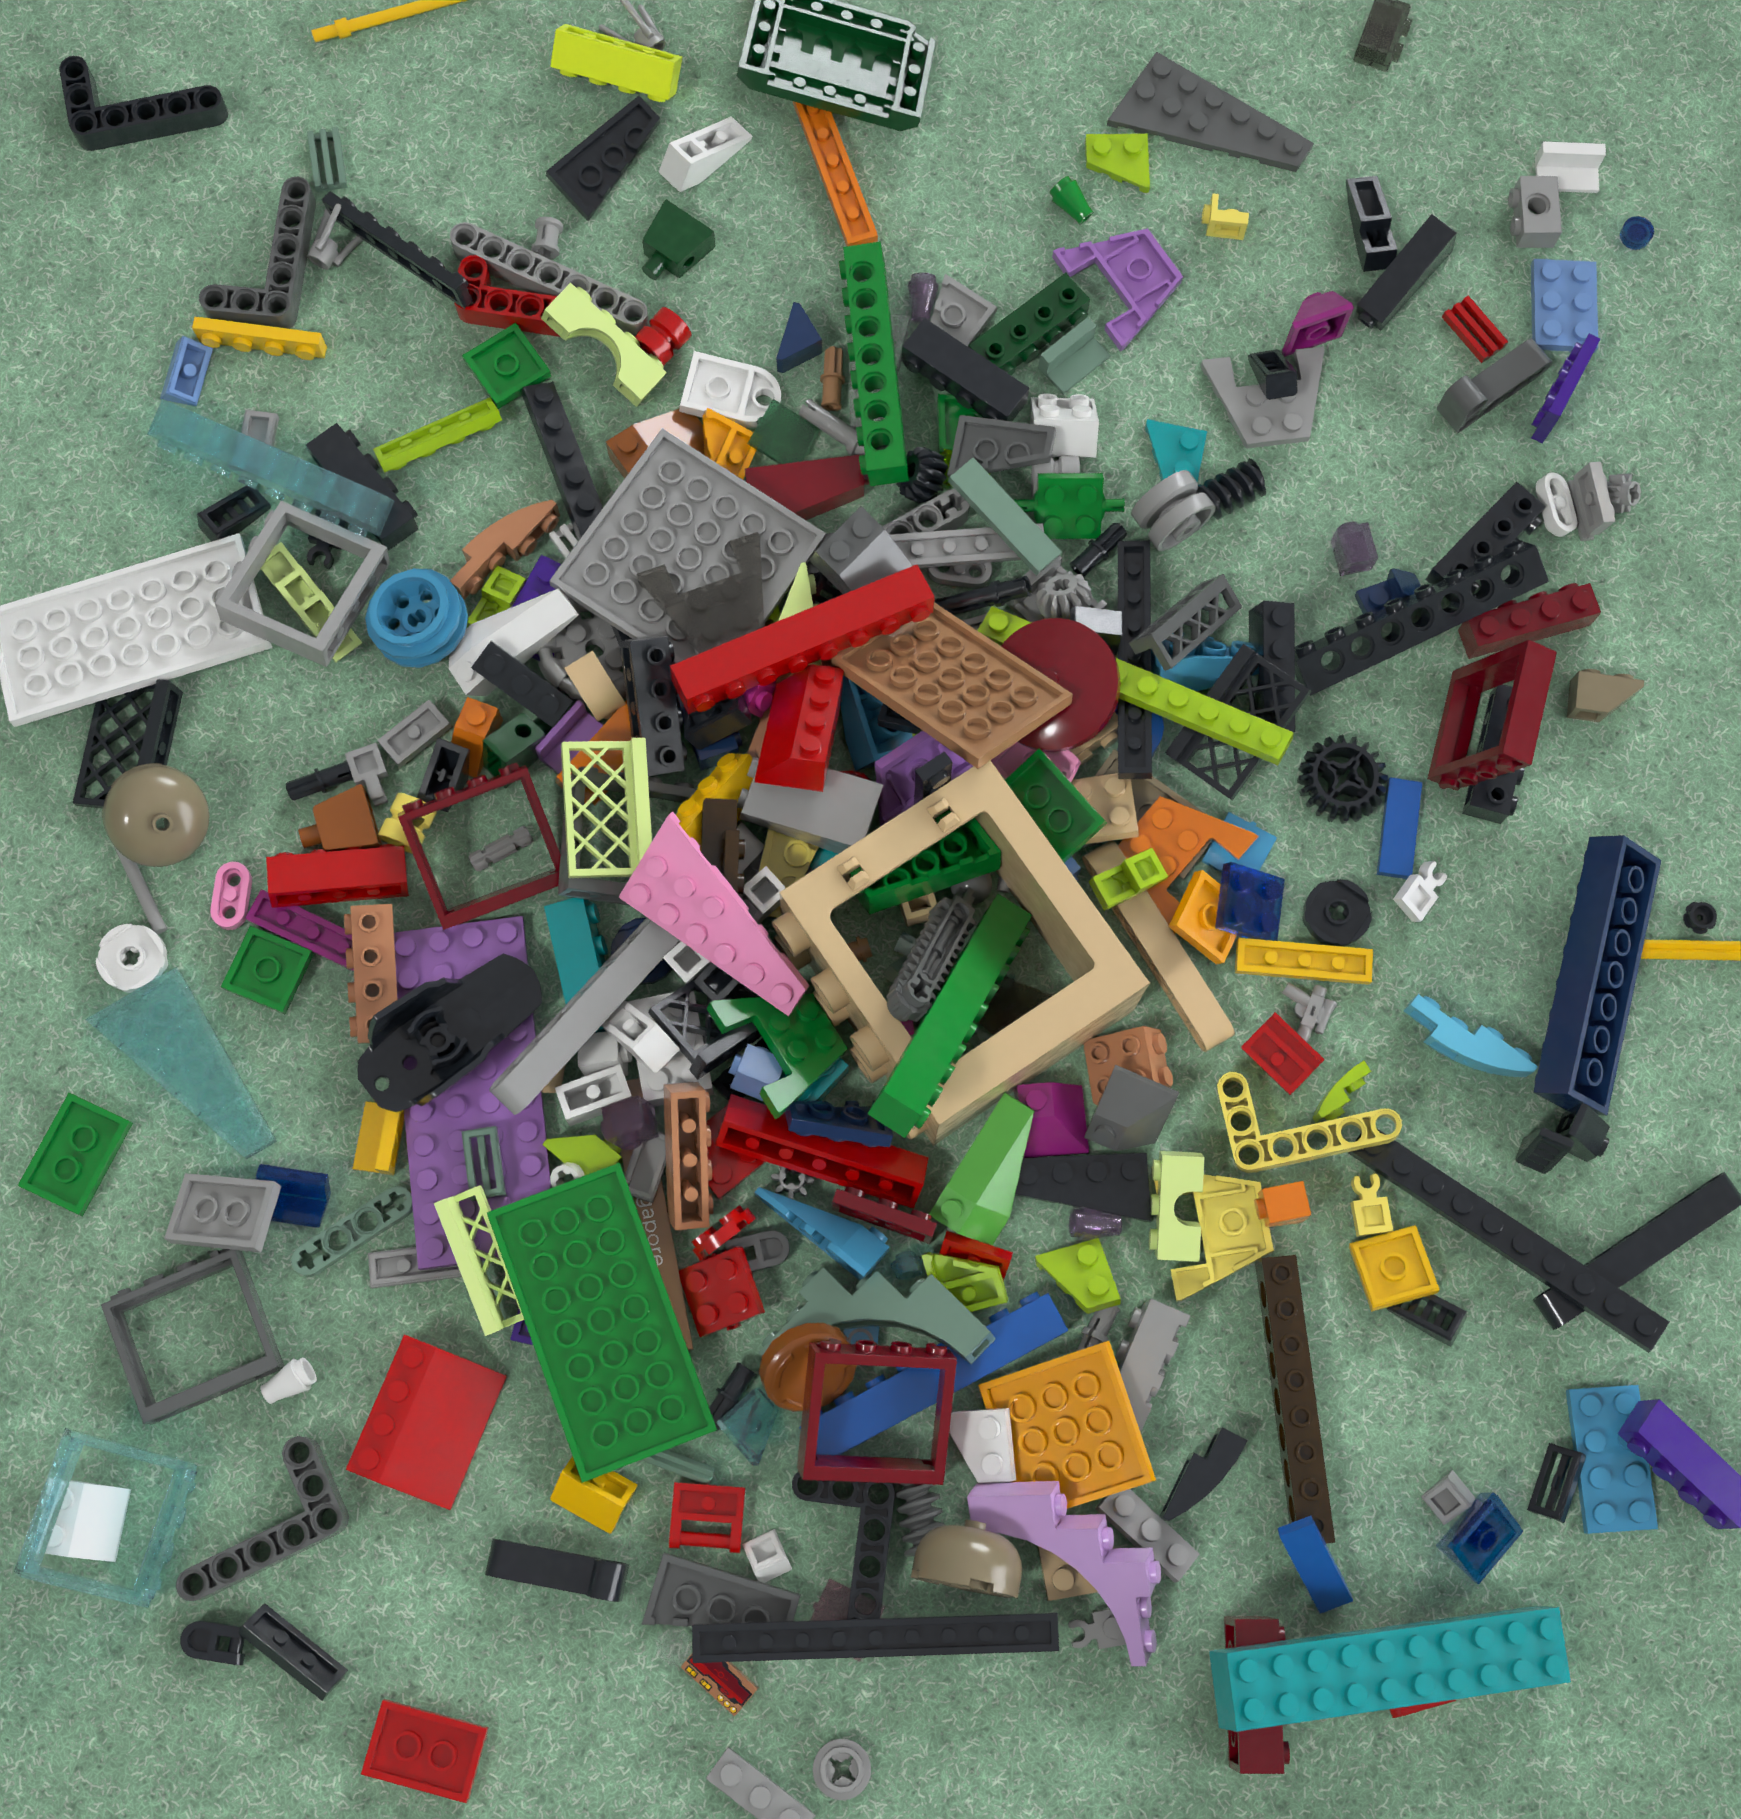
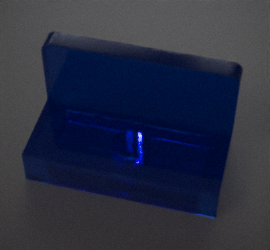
M260 1164L256 1173V1180L275 1181L281 1186L271 1221L319 1228L331 1195L328 1174Z

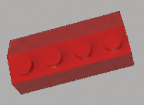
M810 664L804 670L776 684L756 770L755 783L823 792L842 700L843 669Z

